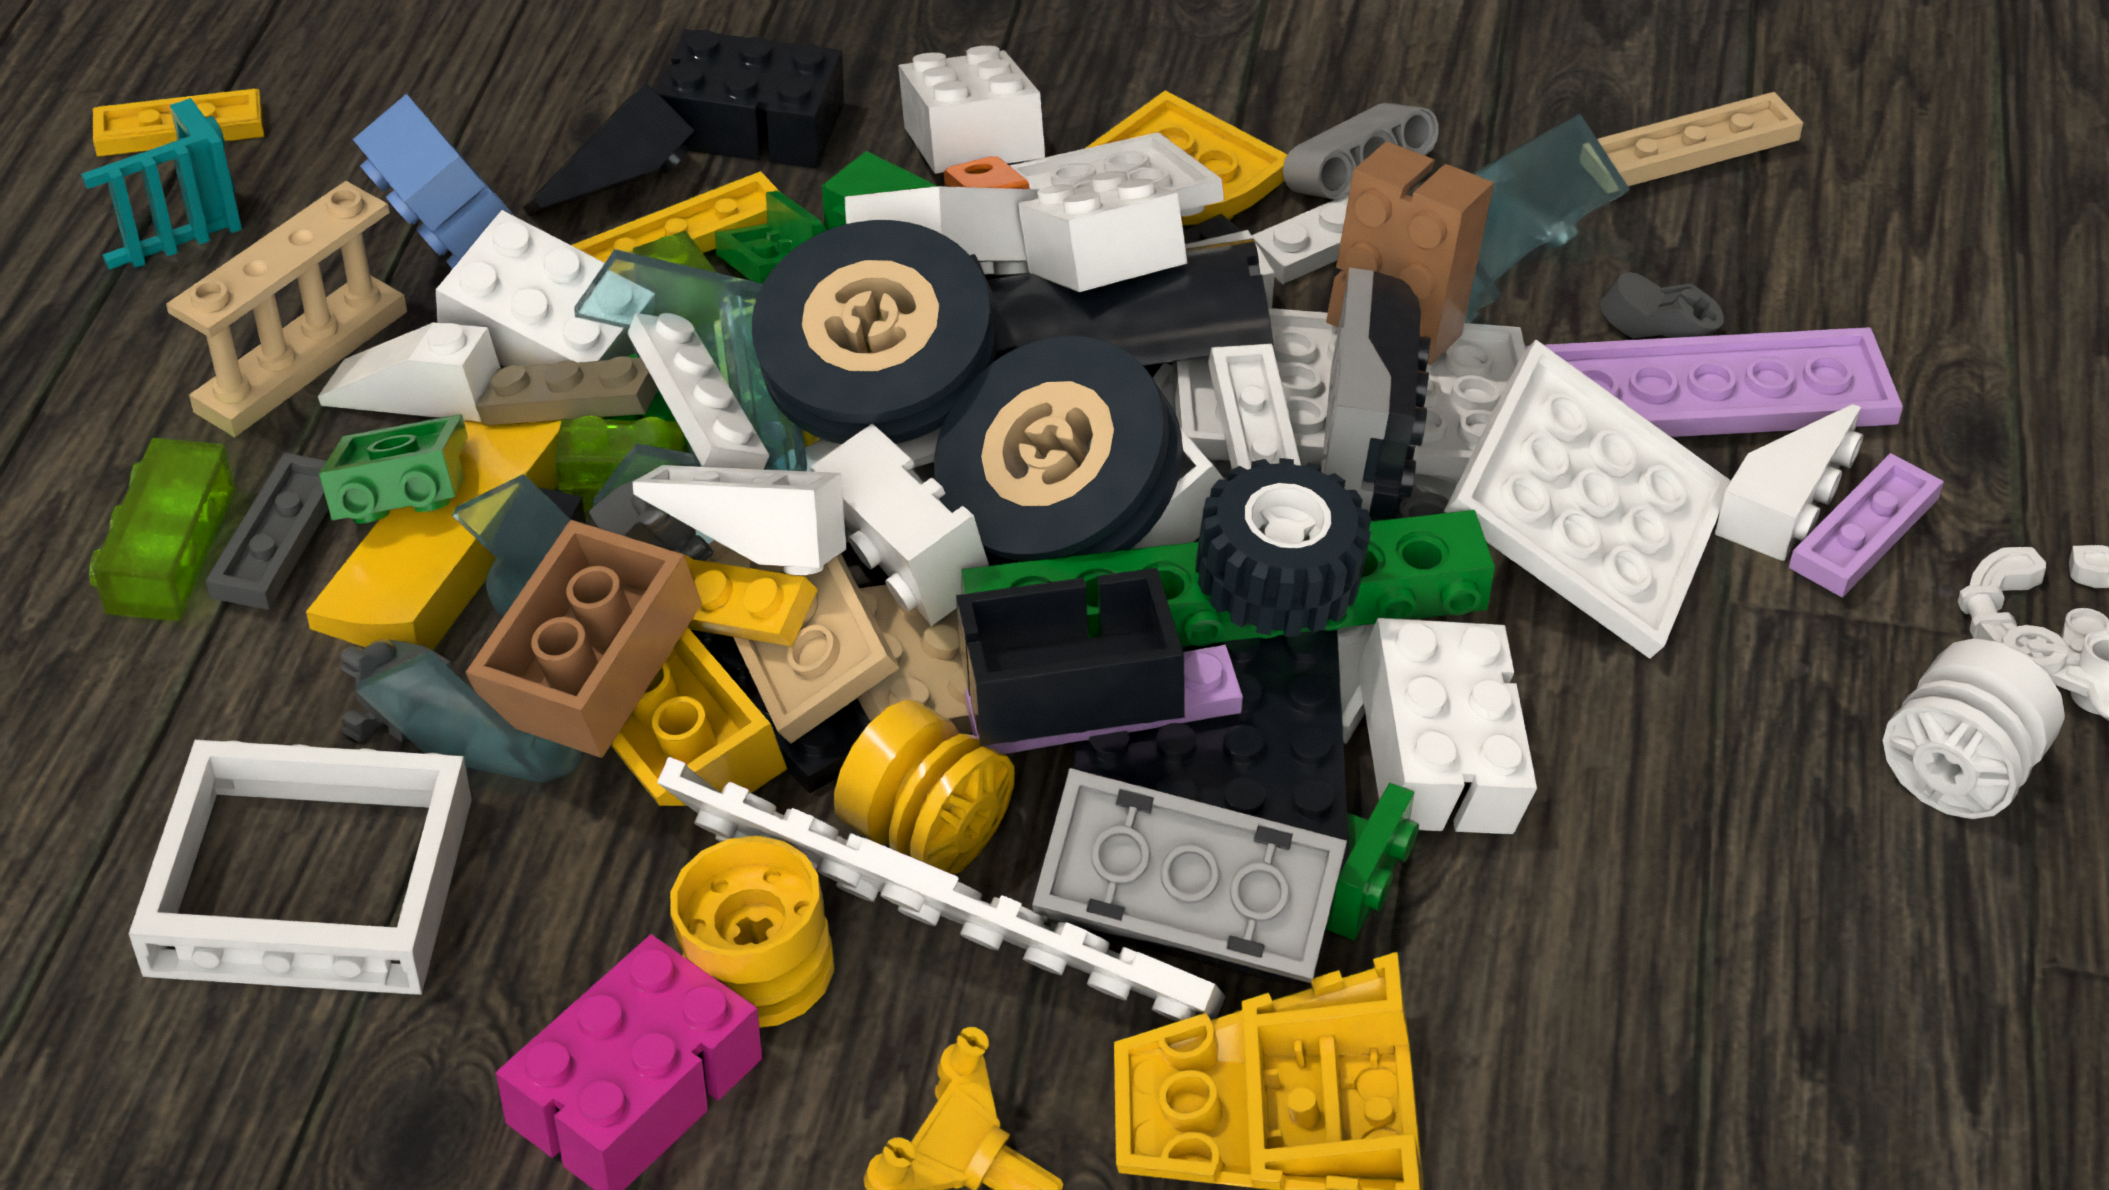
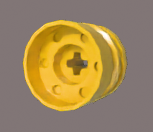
M904 699L887 707L868 724L853 744L839 772L834 791L835 814L844 824L867 839L880 845H889V848L955 875L961 872L980 854L996 832L1008 808L1013 792L1015 767L1007 755L995 748L980 746L979 738L974 735L959 734L952 721L919 701Z
M758 835L731 838L702 850L681 869L670 892L671 918L678 944L683 951V957L757 1007L759 1028L778 1026L806 1013L825 994L834 973L833 945L829 935L828 921L824 914V901L820 881L816 870L806 854L789 843L778 839Z

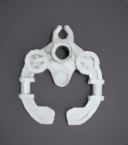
M2104 545L2073 546L2069 559L2070 577L2076 583L2093 588H2109V547ZM2006 547L1991 553L1978 565L1972 574L1970 585L1960 591L1958 598L1960 609L1972 617L1969 630L1973 638L2002 642L2027 654L2049 674L2055 685L2071 691V697L2078 706L2088 712L2101 715L2109 721V619L2104 614L2093 609L2077 608L2071 610L2066 616L2061 637L2059 634L2044 627L2031 625L2017 627L2014 617L2009 612L1998 613L2002 609L2005 598L2002 591L2029 590L2042 584L2046 562L2033 547Z

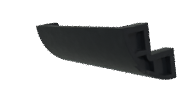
M1253 238L1186 248V264L1081 292L1031 273L987 279L1017 348L1046 338L1085 336L1115 344L1129 352L1143 366L1210 356L1211 348L1260 344H1272L1274 347L1263 276L1260 274L1258 251Z

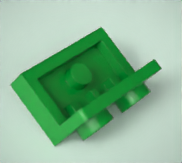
M778 190L766 193V224L715 232L716 254L759 288L762 287L770 272L788 253L815 235L827 231L820 219Z
M1389 782L1369 820L1347 813L1349 857L1337 879L1334 900L1331 903L1325 930L1355 941L1371 909L1379 911L1382 908L1393 881L1394 872H1392V869L1397 860L1403 862L1407 860L1418 834L1419 823L1410 820L1414 791Z

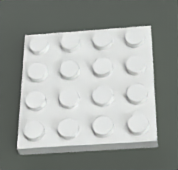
M1535 340L1522 353L1444 512L1475 510L1487 543L1650 659L1666 644L1720 513L1724 492L1731 480L1549 348Z

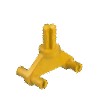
M976 1027L963 1029L961 1036L958 1035L957 1043L949 1045L943 1051L937 1066L940 1078L938 1085L935 1087L937 1104L912 1142L904 1138L890 1139L887 1142V1147H884L883 1153L876 1155L870 1161L864 1175L866 1190H947L951 1188L959 1189L963 1186L971 1190H978L982 1183L993 1190H1062L1063 1182L1060 1178L1006 1146L1011 1134L1000 1128V1121L997 1118L985 1059L983 1057L985 1049L988 1048L989 1041L987 1035L981 1029Z

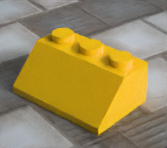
M688 626L611 744V747L659 806H687L657 783L668 757L686 763L691 770L720 793H722L728 781L749 790V793H752L787 770L770 722Z

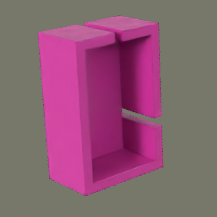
M650 934L495 1072L505 1123L551 1158H554L561 1152L563 1167L594 1190H625L708 1111L702 1059L698 1057L702 1051L707 1093L717 1101L762 1060L758 1009Z

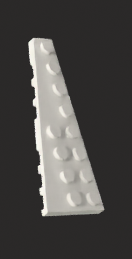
M668 757L657 783L698 813L694 824L716 834L715 839L719 842L731 838L757 835L785 841L806 854L817 872L837 881L836 887L864 900L874 902L878 892H880L882 898L899 906L897 909L899 912L920 922L936 926L939 917L942 916L963 924L960 935L984 947L998 951L1004 940L1027 949L1023 960L1048 972L1062 975L1066 965L1091 974L1087 985L1112 997L1127 1000L1129 992L1132 990L1153 998L1155 1002L1152 1010L1176 1022L1203 1013H1207L1210 1020H1213L1219 1014L1225 995L1212 982L1125 947L1122 948L1120 954L1108 950L1109 942L1068 922H1058L1055 929L1044 925L1046 919L1043 916L1022 907V903L1003 895L1000 898L994 897L991 904L981 901L982 894L958 882L959 877L852 833L849 834L846 840L837 836L839 831L836 828L794 808L792 810L787 809L785 815L775 812L777 808L775 805L749 793L748 789L728 781V784L724 786L722 793H720L691 770L686 763Z

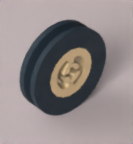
M859 221L829 229L808 239L788 253L770 272L757 295L753 308V344L767 391L773 402L791 422L804 431L838 444L845 443L870 424H874L895 444L919 438L940 428L959 395L980 372L993 363L995 356L996 335L986 282L977 264L961 246L947 236L922 225L905 221ZM877 311L881 312L883 321L878 319ZM866 343H870L872 353H868Z
M1059 336L1029 343L1003 355L980 372L966 386L951 407L942 425L935 450L934 479L945 491V495L939 499L950 512L953 513L964 506L974 515L987 560L994 565L1130 550L1151 531L1170 503L1182 467V434L1179 421L1171 404L1146 368L1129 352L1115 344L1092 337ZM1092 437L1089 451L1086 447L1087 441ZM1028 465L1029 470L1028 473L1025 475L1026 466Z

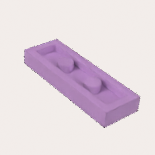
M1890 453L1793 550L1789 568L1843 598L1939 499L1944 481Z

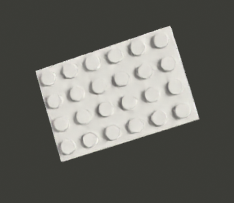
M1268 308L1274 341L1273 350L1301 466H1307L1308 462L1322 466L1330 373L1338 327L1326 323L1328 314L1326 312ZM1464 323L1462 335L1432 365L1427 364L1426 372H1429V379L1424 407L1427 408V417L1422 445L1415 448L1413 460H1416L1415 474L1460 480L1522 353L1526 350L1521 327ZM1209 356L1173 361L1176 415L1180 428L1210 462L1230 461L1208 365Z

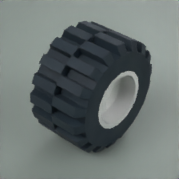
M1280 458L1279 463L1270 464L1266 459L1252 461L1251 469L1247 470L1238 466L1228 472L1227 480L1218 479L1211 488L1210 497H1207L1205 500L1195 572L1199 573L1198 585L1202 594H1211L1210 605L1218 613L1230 612V622L1242 628L1248 623L1257 626L1256 633L1271 635V630H1281L1284 632L1285 637L1300 636L1302 628H1308L1311 632L1315 633L1326 629L1328 619L1337 622L1345 616L1348 605H1353L1358 596L1371 535L1369 531L1371 522L1369 512L1361 508L1363 499L1356 490L1344 489L1346 480L1335 473L1329 476L1321 473L1322 466L1308 462L1306 467L1294 464V459Z

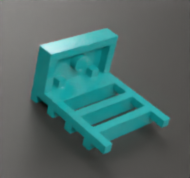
M191 98L170 105L177 141L81 174L87 189L108 183L124 244L123 248L103 254L105 265L109 270L129 262L132 263L134 268L146 264L144 257L160 251H164L168 257L178 253L176 245L196 239L199 245L210 241V233L226 227L231 233L242 230L234 196L235 186L225 156V141L216 119L213 116L205 118ZM170 160H174L189 224L173 230L157 165ZM141 171L156 231V236L142 241L139 240L124 181V176Z

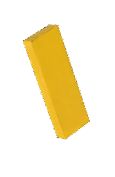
M247 89L93 108V143L97 157L148 151L177 141L170 105L190 98L205 118L213 116L222 131L224 141L264 137L263 107L259 89Z

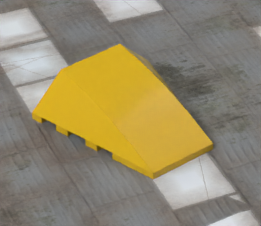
M1394 952L1373 959L1374 968L1342 978L1338 970L1313 978L1311 981L1312 988L1276 1000H1272L1269 993L1242 1001L1241 1011L1210 1020L1207 1013H1203L1114 1042L1116 1166L1118 1172L1269 1190H1423L1424 1181L1413 1066L1398 953Z

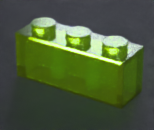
M162 438L151 439L142 461L136 462L132 467L130 487L122 505H116L112 511L110 531L102 549L95 550L90 561V582L93 587L98 588L105 614L180 621L235 491L225 444Z

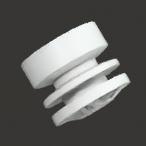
M1978 638L1954 642L1936 657L1919 680L1917 689L1906 697L1902 707L1888 721L1883 737L1886 760L1900 783L1927 805L1945 814L1969 819L1995 816L2011 804L2020 786L2029 778L2032 767L2043 758L2059 735L2065 718L2062 695L2049 674L2021 651L2002 642Z

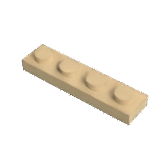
M1775 92L1587 141L1585 142L1583 160L1609 191H1614L1800 140L1803 122Z

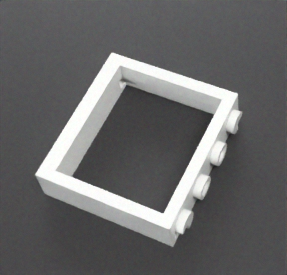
M195 740L129 931L130 940L142 976L422 995L472 801L464 756L443 755L439 753L389 752L373 749L323 748L301 744L290 746L243 743L234 740ZM231 795L429 808L397 928L178 914L216 796ZM167 946H174L175 950L166 948ZM391 960L400 961L401 964H392Z

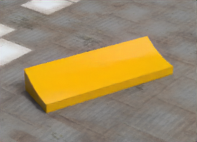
M604 417L484 425L483 421L464 420L468 438L459 453V458L465 479L456 497L450 498L451 502L445 507L428 512H416L412 506L391 509L388 516L376 523L308 608L306 614L310 629L365 648L376 640L390 639L423 645L433 651L498 565L499 560L494 535L522 486L526 484L554 490L604 424Z

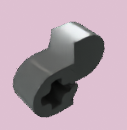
M1632 272L1623 273L1601 298L1600 302L1605 318L1614 327L1632 339L1664 335L1667 338L1713 336L1724 321L1722 309L1717 302L1693 284L1661 288L1646 277Z

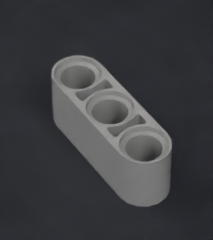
M1387 102L1378 104L1294 147L1285 159L1283 167L1284 180L1287 186L1296 193L1334 200L1344 198L1350 192L1353 169L1386 141L1424 156L1428 154L1437 142L1439 133L1438 121L1435 114L1427 108Z

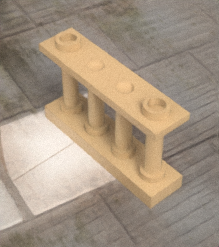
M344 181L166 303L169 314L207 337L216 376L189 394L195 414L231 436L236 437L407 312L404 294L370 275L362 232L389 214V207L386 202ZM341 247L347 283L326 297L319 262ZM297 278L304 313L282 328L275 293ZM253 309L261 344L237 360L229 325Z

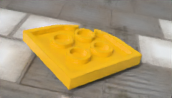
M1166 90L1086 147H1095L1159 132L1222 179L1224 201L1204 205V210L1198 214L1181 216L1182 226L1200 224L1219 214L1231 220L1235 214L1248 209L1285 181L1283 167L1287 154Z

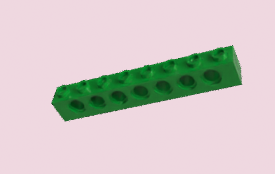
M1468 510L1370 522L1369 531L1371 535L1358 596L1353 605H1348L1345 616L1337 622L1328 619L1326 629L1323 630L1333 631L1344 627L1375 624L1378 618L1411 620L1486 611L1488 609L1495 566L1476 511ZM1198 542L961 569V594L1084 578L1087 597L1088 638L1099 636L1097 576L1151 568L1158 569L1181 647L1191 645L1207 646L1225 641L1258 637L1272 638L1284 635V632L1281 630H1271V635L1256 633L1257 626L1248 623L1242 628L1230 622V612L1218 613L1210 605L1211 594H1202L1198 585L1199 573L1195 572ZM1302 628L1300 632H1308L1310 630Z

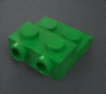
M459 414L343 436L319 472L331 519L337 520L349 517L353 519L354 523H369L388 516L391 509L412 506L416 512H428L448 505L451 502L450 498L456 497L465 479L459 458V453L468 438L463 415Z

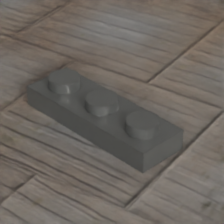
M283 453L206 579L211 599L270 610L329 509L319 472L326 463V460Z

